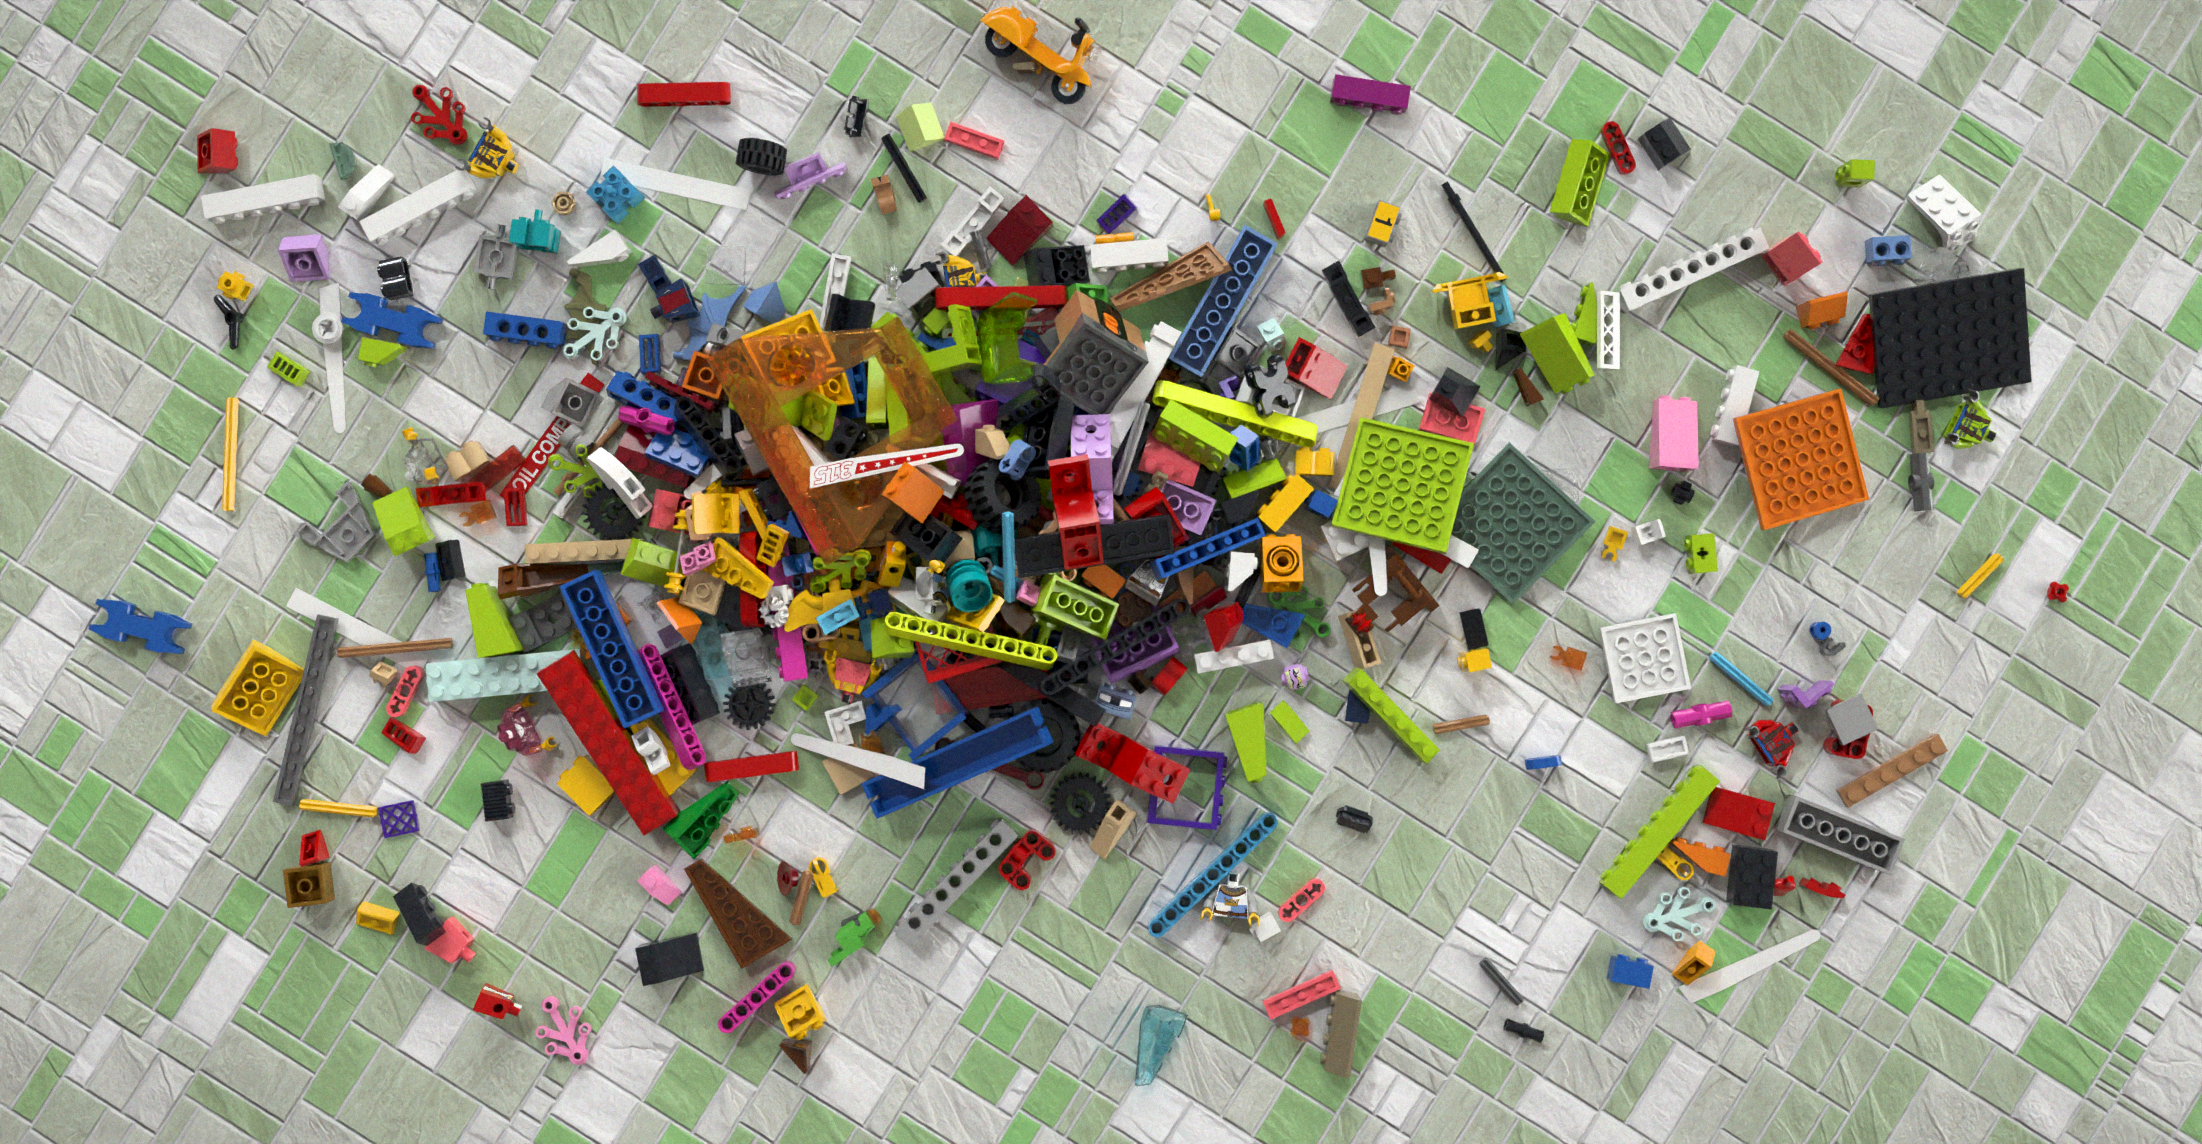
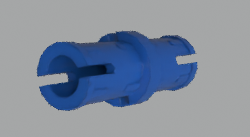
M437 553L424 554L426 566L424 574L427 576L428 592L441 591L439 574L441 572L438 569Z

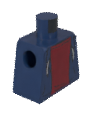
M682 278L657 293L656 298L659 305L650 309L655 319L664 316L670 323L700 316L690 287Z

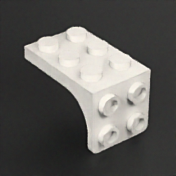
M1938 175L1907 195V200L1940 233L1943 240L1942 253L1944 255L1950 252L1954 253L1961 245L1966 242L1969 243L1976 238L1981 213L1941 175Z

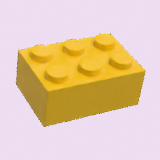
M1290 474L1281 483L1283 488L1280 491L1278 489L1275 490L1268 498L1270 503L1262 505L1256 512L1258 515L1256 518H1259L1260 523L1272 534L1277 532L1314 490L1298 474L1294 476Z

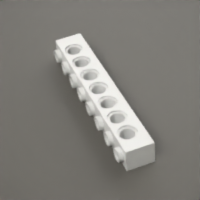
M1751 227L1741 232L1742 236L1738 238L1733 235L1725 239V243L1720 246L1718 243L1707 247L1708 251L1702 254L1701 251H1697L1689 255L1690 259L1686 261L1682 258L1673 262V267L1668 269L1665 266L1654 271L1655 275L1649 277L1646 274L1637 278V283L1631 284V282L1619 286L1621 290L1617 292H1620V305L1624 313L1770 249L1761 228L1753 230ZM1741 242H1744L1747 245L1746 250H1743L1741 248ZM1724 249L1729 252V258L1723 255ZM1706 257L1712 260L1711 266L1706 263ZM1688 265L1694 267V273L1689 272ZM1671 272L1677 275V281L1671 279ZM1654 280L1660 283L1659 289L1653 286ZM1636 288H1640L1642 290V297H1639L1636 294Z

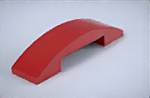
M484 481L415 488L419 507L486 501Z

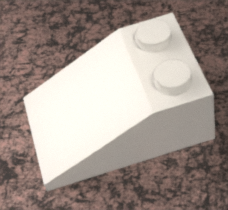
M1260 366L1263 374L1266 375L1268 369ZM1245 376L1236 401L1254 406L1252 397L1257 390L1251 389L1247 385ZM1286 378L1283 383L1292 386L1296 404L1289 409L1282 408L1275 397L1272 402L1273 412L1295 417L1305 387Z

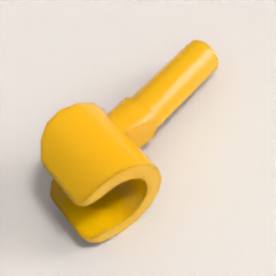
M1208 194L1206 199L1209 206V219L1219 221L1220 209H1214L1211 196Z

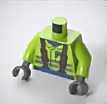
M1969 389L1970 395L1963 397L1968 402L1958 404L1943 437L1949 439L1944 441V444H1950L1956 449H1965L1980 444L1982 440L1991 443L1995 439L1996 432L1988 429L1992 420L1987 416L1986 410L1979 401L1980 394L1978 391Z

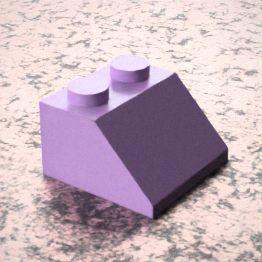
M322 234L283 237L278 252L290 282L329 279L328 250Z

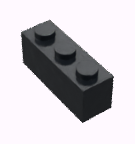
M411 882L395 894L393 898L416 943L428 946L446 932L443 928L444 923L437 916L435 905L428 899L426 888Z

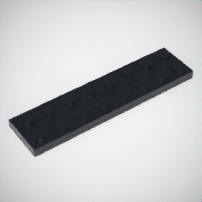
M1163 514L1100 525L1104 564L1086 567L1175 553L1170 515ZM1059 531L1014 538L1019 578L1068 571L1064 569Z

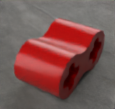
M1172 656L1151 681L1152 686L1165 696L1188 668Z

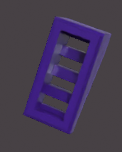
M1123 194L1096 221L1108 234H1111L1138 207L1126 194ZM1123 201H1124V202L1127 204V206L1130 208L1128 211H1127L1126 208L1121 204ZM1116 207H1119L1120 210L1124 213L1123 216H1121L1119 212L1115 209ZM1111 212L1119 219L1117 222L1110 215ZM1106 217L1113 224L1112 227L1105 222L1104 219Z

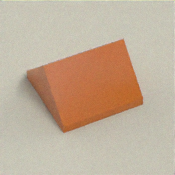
M680 597L657 602L674 628L692 644L702 625L701 620L692 608L678 603Z

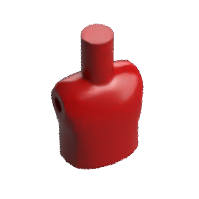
M1789 875L1786 878L1775 879L1773 896H1784L1794 890L1796 887L1794 877Z

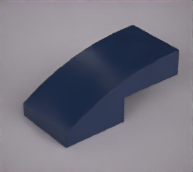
M655 254L638 264L656 295L672 284Z

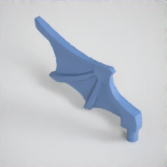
M739 286L732 295L721 299L710 298L707 296V293H704L702 307L699 312L700 316L695 317L693 320H687V325L690 329L689 345L687 348H683V352L674 351L673 358L691 361L693 352H700L708 344L706 339L712 323L726 327L728 317L735 303L747 287Z

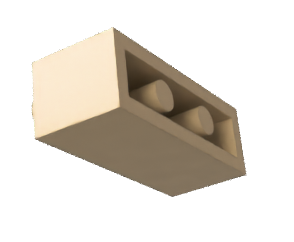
M1354 611L1339 615L1338 618L1354 667L1365 669L1380 664L1381 660L1372 632L1369 631L1366 635L1359 638L1344 620Z

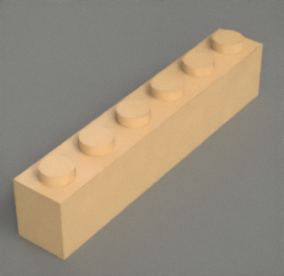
M632 539L525 544V564L625 560Z

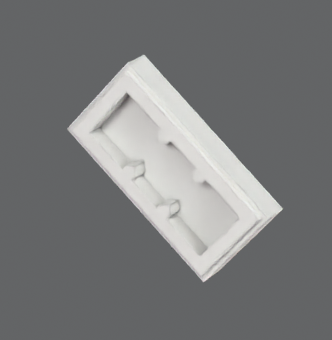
M1685 735L1646 744L1650 763L1689 754Z

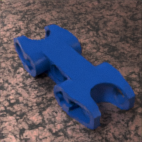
M349 292L348 297L360 303L361 313L356 318L342 317L341 323L374 336H378L379 329L384 328L399 333L396 342L416 348L435 349L436 344L424 338L423 329L429 323L442 324V318L411 305H407L405 314L386 309L388 299L368 293Z
M96 600L98 606L107 610L108 620L103 625L90 624L89 630L104 638L120 642H126L128 634L147 639L145 649L155 652L184 654L185 648L174 643L172 634L177 628L191 629L192 623L177 615L162 611H155L153 619L134 614L136 604L127 601Z

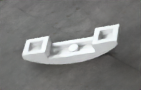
M989 186L979 198L975 207L955 231L953 230L941 246L953 256H958L972 242L969 233L974 231L977 236L976 231L984 228L1005 198Z

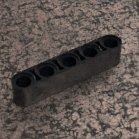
M679 397L673 410L675 417L726 479L736 478L741 469L739 458L689 397ZM679 406H685L688 410H682ZM691 421H697L700 425H694ZM703 436H709L712 440H705ZM719 450L724 455H717L715 451ZM731 465L736 470H729L727 466Z

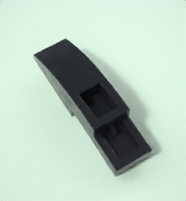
M1147 399L1145 402L1150 404V408L1130 470L1163 410L1162 407ZM1133 423L1112 462V470L1118 472Z

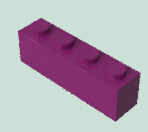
M1335 74L1332 82L1330 102H1334V105L1345 106L1347 104L1353 105V108L1356 109L1367 107L1372 108V111L1375 112L1386 110L1391 111V114L1401 115L1408 109L1411 86Z

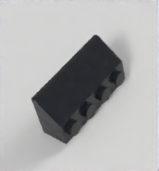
M1062 396L1057 402L1026 420L1023 441L1035 448L1036 455L1026 469L1025 476L1048 480L1050 479L1048 461L1066 458L1075 404Z
M688 643L660 655L692 726L720 714L718 704L712 695L711 687L707 683L703 668L699 664L692 644Z

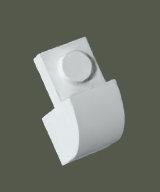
M646 727L631 736L637 752L645 757L650 773L655 775L671 766L666 755L668 754L666 747L651 728Z

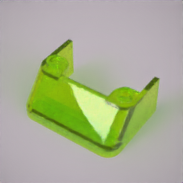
M1011 292L979 315L977 329L984 382L990 384L1024 382L1031 378V369L1038 363L1019 358L1017 331L1026 323L1025 311L1035 305L1037 299Z

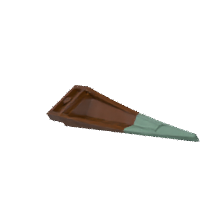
M625 561L573 565L517 563L498 567L497 595L500 600L520 596V598L560 588L559 586L594 570H601L603 576L621 572Z

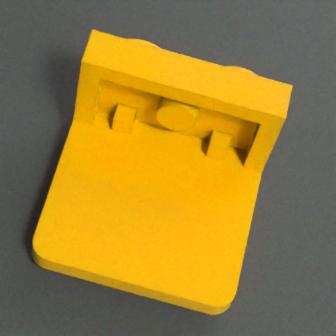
M694 494L692 496L693 532L695 534L739 533V494Z

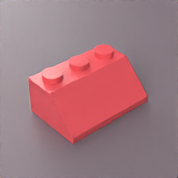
M1152 429L1147 438L1138 470L1155 474L1159 470L1167 474L1168 479L1193 487L1201 463L1192 460L1181 451H1176L1169 444L1159 441L1152 435L1154 431Z

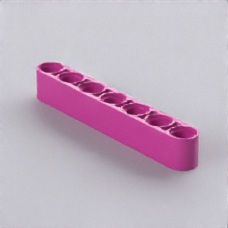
M645 644L637 651L665 710L659 713L681 764L685 769L693 770L706 761L705 752L658 649L653 644Z

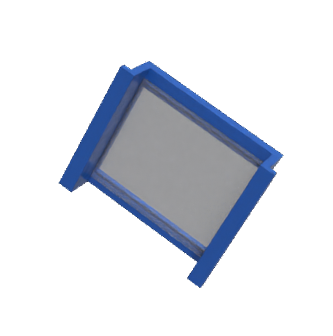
M915 650L911 658H904L862 692L866 699L872 698L880 709L887 705L893 706L898 704L902 710L889 722L912 752L908 755L912 760H915L965 720L966 715L969 714L944 679L926 684L920 658ZM927 660V670H935V667Z

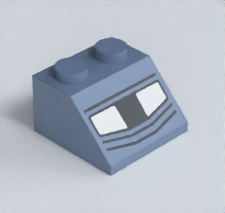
M1104 683V686H1099L1094 703L1106 710L1105 713L1130 720L1137 696L1133 695L1134 691L1124 688L1122 691L1115 690V685Z

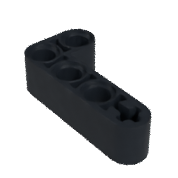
M1041 363L1035 364L1031 369L1030 384L1032 387L998 408L996 425L1000 430H1011L1060 399L1061 381L1046 365Z

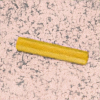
M1998 553L1993 554L1961 586L1957 594L1961 598H1967L2004 561V558Z

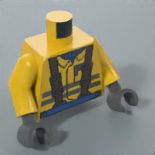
M483 117L488 121V125L483 127L480 123L478 124L482 129H488V132L484 131L468 161L458 159V161L464 163V167L455 166V168L459 171L467 170V173L480 179L494 178L496 175L502 177L506 170L515 174L519 164L512 161L515 153L511 151L512 145L508 137L498 127L492 126L488 118Z
M945 252L935 254L941 257V261H935L937 265L945 263L943 270L946 287H975L986 275L988 276L987 272L976 273L974 265L963 258L947 255Z

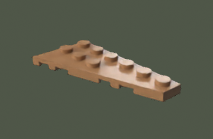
M1208 241L1109 299L1116 310L1121 312L1232 271L1229 263Z

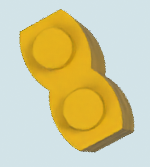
M1300 447L1299 450L1295 451L1294 475L1333 476L1335 452H1330L1329 448H1319L1318 451H1311L1309 447Z

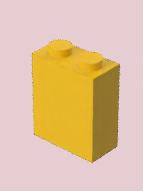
M580 755L573 761L572 764L574 766L570 770L566 769L559 775L560 780L556 784L590 816L595 814L615 792L590 755L583 757Z

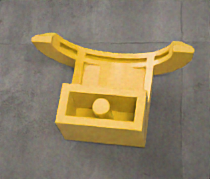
M1498 272L1437 284L1432 293L1447 291L1454 329L1496 321L1493 302L1489 303L1486 283L1507 279L1508 276Z

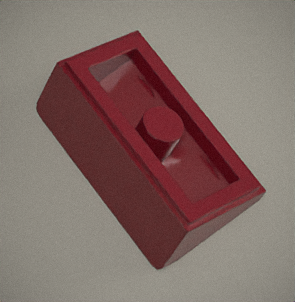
M1218 585L1190 605V610L1196 618L1227 598L1223 587Z

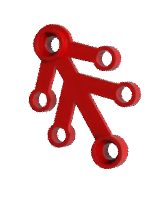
M421 84L416 85L412 90L413 96L417 100L423 101L435 116H426L419 112H414L411 115V121L416 125H444L447 130H435L428 126L423 130V134L428 139L446 138L455 145L463 144L468 137L467 131L463 128V114L466 111L465 105L459 101L452 105L453 111L456 112L453 125L450 121L453 91L448 87L440 90V96L443 98L441 111L430 98L429 89ZM422 89V93L418 95L417 91ZM449 91V95L445 97L444 93ZM461 105V110L457 111V106ZM416 116H420V120L416 122ZM429 130L433 131L431 136L427 134ZM459 132V137L455 138L454 134Z

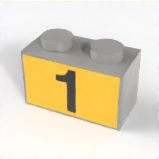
M1379 200L1364 240L1384 247L1389 242L1392 243L1396 233L1393 231L1394 226L1399 224L1402 216L1399 213L1401 207Z

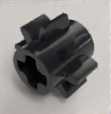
M1681 481L1680 484L1676 482L1670 493V496L1674 497L1673 502L1679 505L1685 502L1690 503L1695 493V490L1691 488L1692 484L1687 481Z

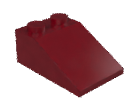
M1025 195L1007 213L986 239L1013 266L1024 256V253L1028 252L1054 226L1052 220Z

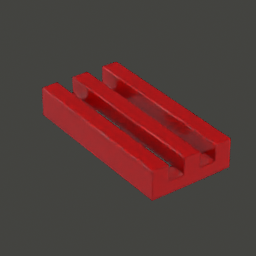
M1271 198L1264 201L1263 206L1278 240L1283 238L1286 232Z
M525 487L503 488L506 527L526 526ZM517 491H519L521 522L519 521ZM510 492H512L513 495V510L515 522H512Z

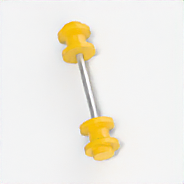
M685 510L675 513V517L678 518V524L674 525L673 529L681 532L674 573L666 572V576L669 577V584L664 585V588L668 589L667 592L679 594V591H684V587L680 584L681 580L686 578V575L678 574L684 532H689Z

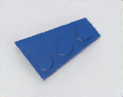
M1246 603L1242 609L1244 614L1242 624L1288 648L1306 614Z

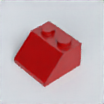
M210 128L197 135L198 173H229L236 170L238 158L236 157L235 149L237 148L238 140L235 137V131Z
M1238 602L1216 607L1204 615L1215 652H1219L1233 642L1244 620L1243 610Z

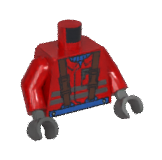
M1757 720L1750 727H1745V731H1750L1747 734L1748 739L1755 746L1765 763L1775 766L1770 770L1771 773L1777 771V779L1785 776V768L1795 747L1791 736L1799 731L1796 725L1791 722L1784 727L1780 722H1774L1773 720Z

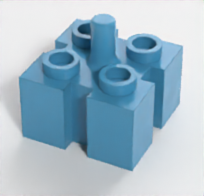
M613 165L603 175L605 180L601 184L596 181L586 193L618 224L629 214L626 209L630 205L635 208L645 197Z

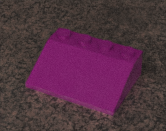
M997 399L939 406L943 444H960L964 448L961 456L945 459L947 474L962 481L960 486H965L968 475L972 473L975 467L991 459V457L975 452V429H981L983 425H994L996 429H999L996 425Z

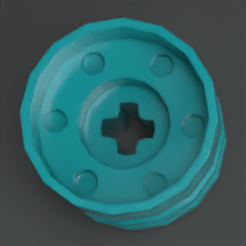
M970 559L959 561L949 568L946 574V584L952 602L957 609L967 613L976 612L989 604L993 591L982 564Z

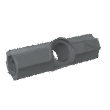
M1928 453L1909 454L1911 475L1908 478V486L1913 492L1914 512L1933 510L1931 490L1934 488V477L1930 473Z

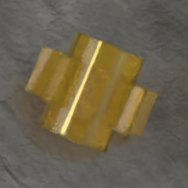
M571 629L573 635L569 639H573V647L580 644V648L585 649L584 640H580V631Z

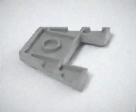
M347 481L335 494L348 509L322 534L309 522H305L294 535L345 562H350L377 535L353 485Z

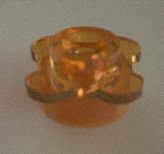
M1293 1017L1291 1019L1292 1029L1290 1033L1293 1036L1302 1035L1307 1037L1309 1035L1308 1025L1310 1020L1306 1017L1304 1019Z

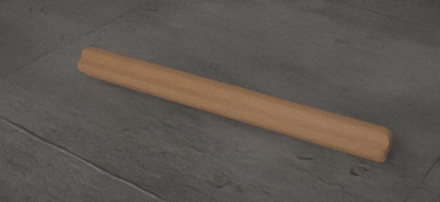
M1792 329L1786 331L1783 336L1784 339L1870 406H1874L1878 402V396L1842 368L1835 366L1832 360Z
M452 638L340 647L337 649V656L339 658L449 649L453 648Z

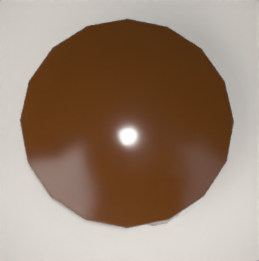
M1133 592L1123 594L1116 601L1119 606L1115 619L1123 628L1129 627L1151 613L1149 602Z

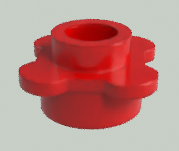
M2051 582L2047 590L2048 599L2059 600L2061 603L2065 602L2069 586L2067 584L2061 585L2057 582Z

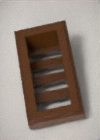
M1521 368L1512 372L1525 406H1530L1544 400L1543 396Z

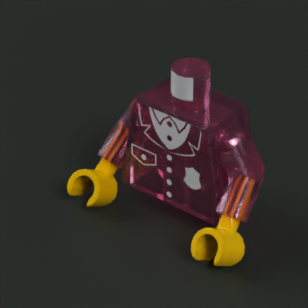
M532 694L525 696L521 703L517 702L504 710L501 718L502 723L497 725L499 740L504 742L509 751H516L524 756L542 752V749L550 751L557 746V744L553 746L549 744L554 737H548L540 744L541 740L526 709H524V707L528 708L537 703V701L533 703L528 701L529 697L533 696Z

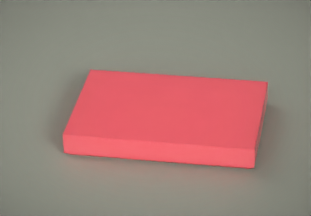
M1430 392L1418 430L1474 443L1475 445L1485 409L1470 404L1461 418L1430 400L1429 397L1432 394Z

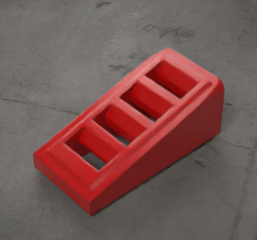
M394 717L389 718L381 732L408 753H418L426 740L425 736ZM396 725L397 727H396L395 731H394L393 734H392L391 731H392V729L394 728V726Z

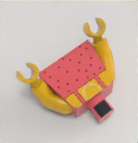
M826 650L824 660L826 661L830 681L835 685V689L843 690L841 701L852 704L854 693L862 694V692L878 680L880 671L884 666V663L877 666L875 664L876 660L869 664L842 657L836 658V650H834L832 656Z

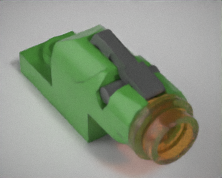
M875 908L859 912L841 921V928H839L835 937L843 949L838 947L830 953L831 957L827 961L831 967L864 946L866 941L862 936L865 937L882 921L880 914Z

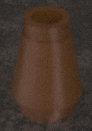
M371 473L361 484L365 491L381 498L392 493V490L377 475H372Z

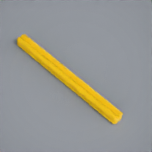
M234 397L226 399L222 492L223 511H234L239 400Z

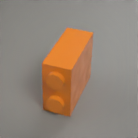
M904 462L891 482L886 486L882 495L909 516L923 523L945 491L918 469Z

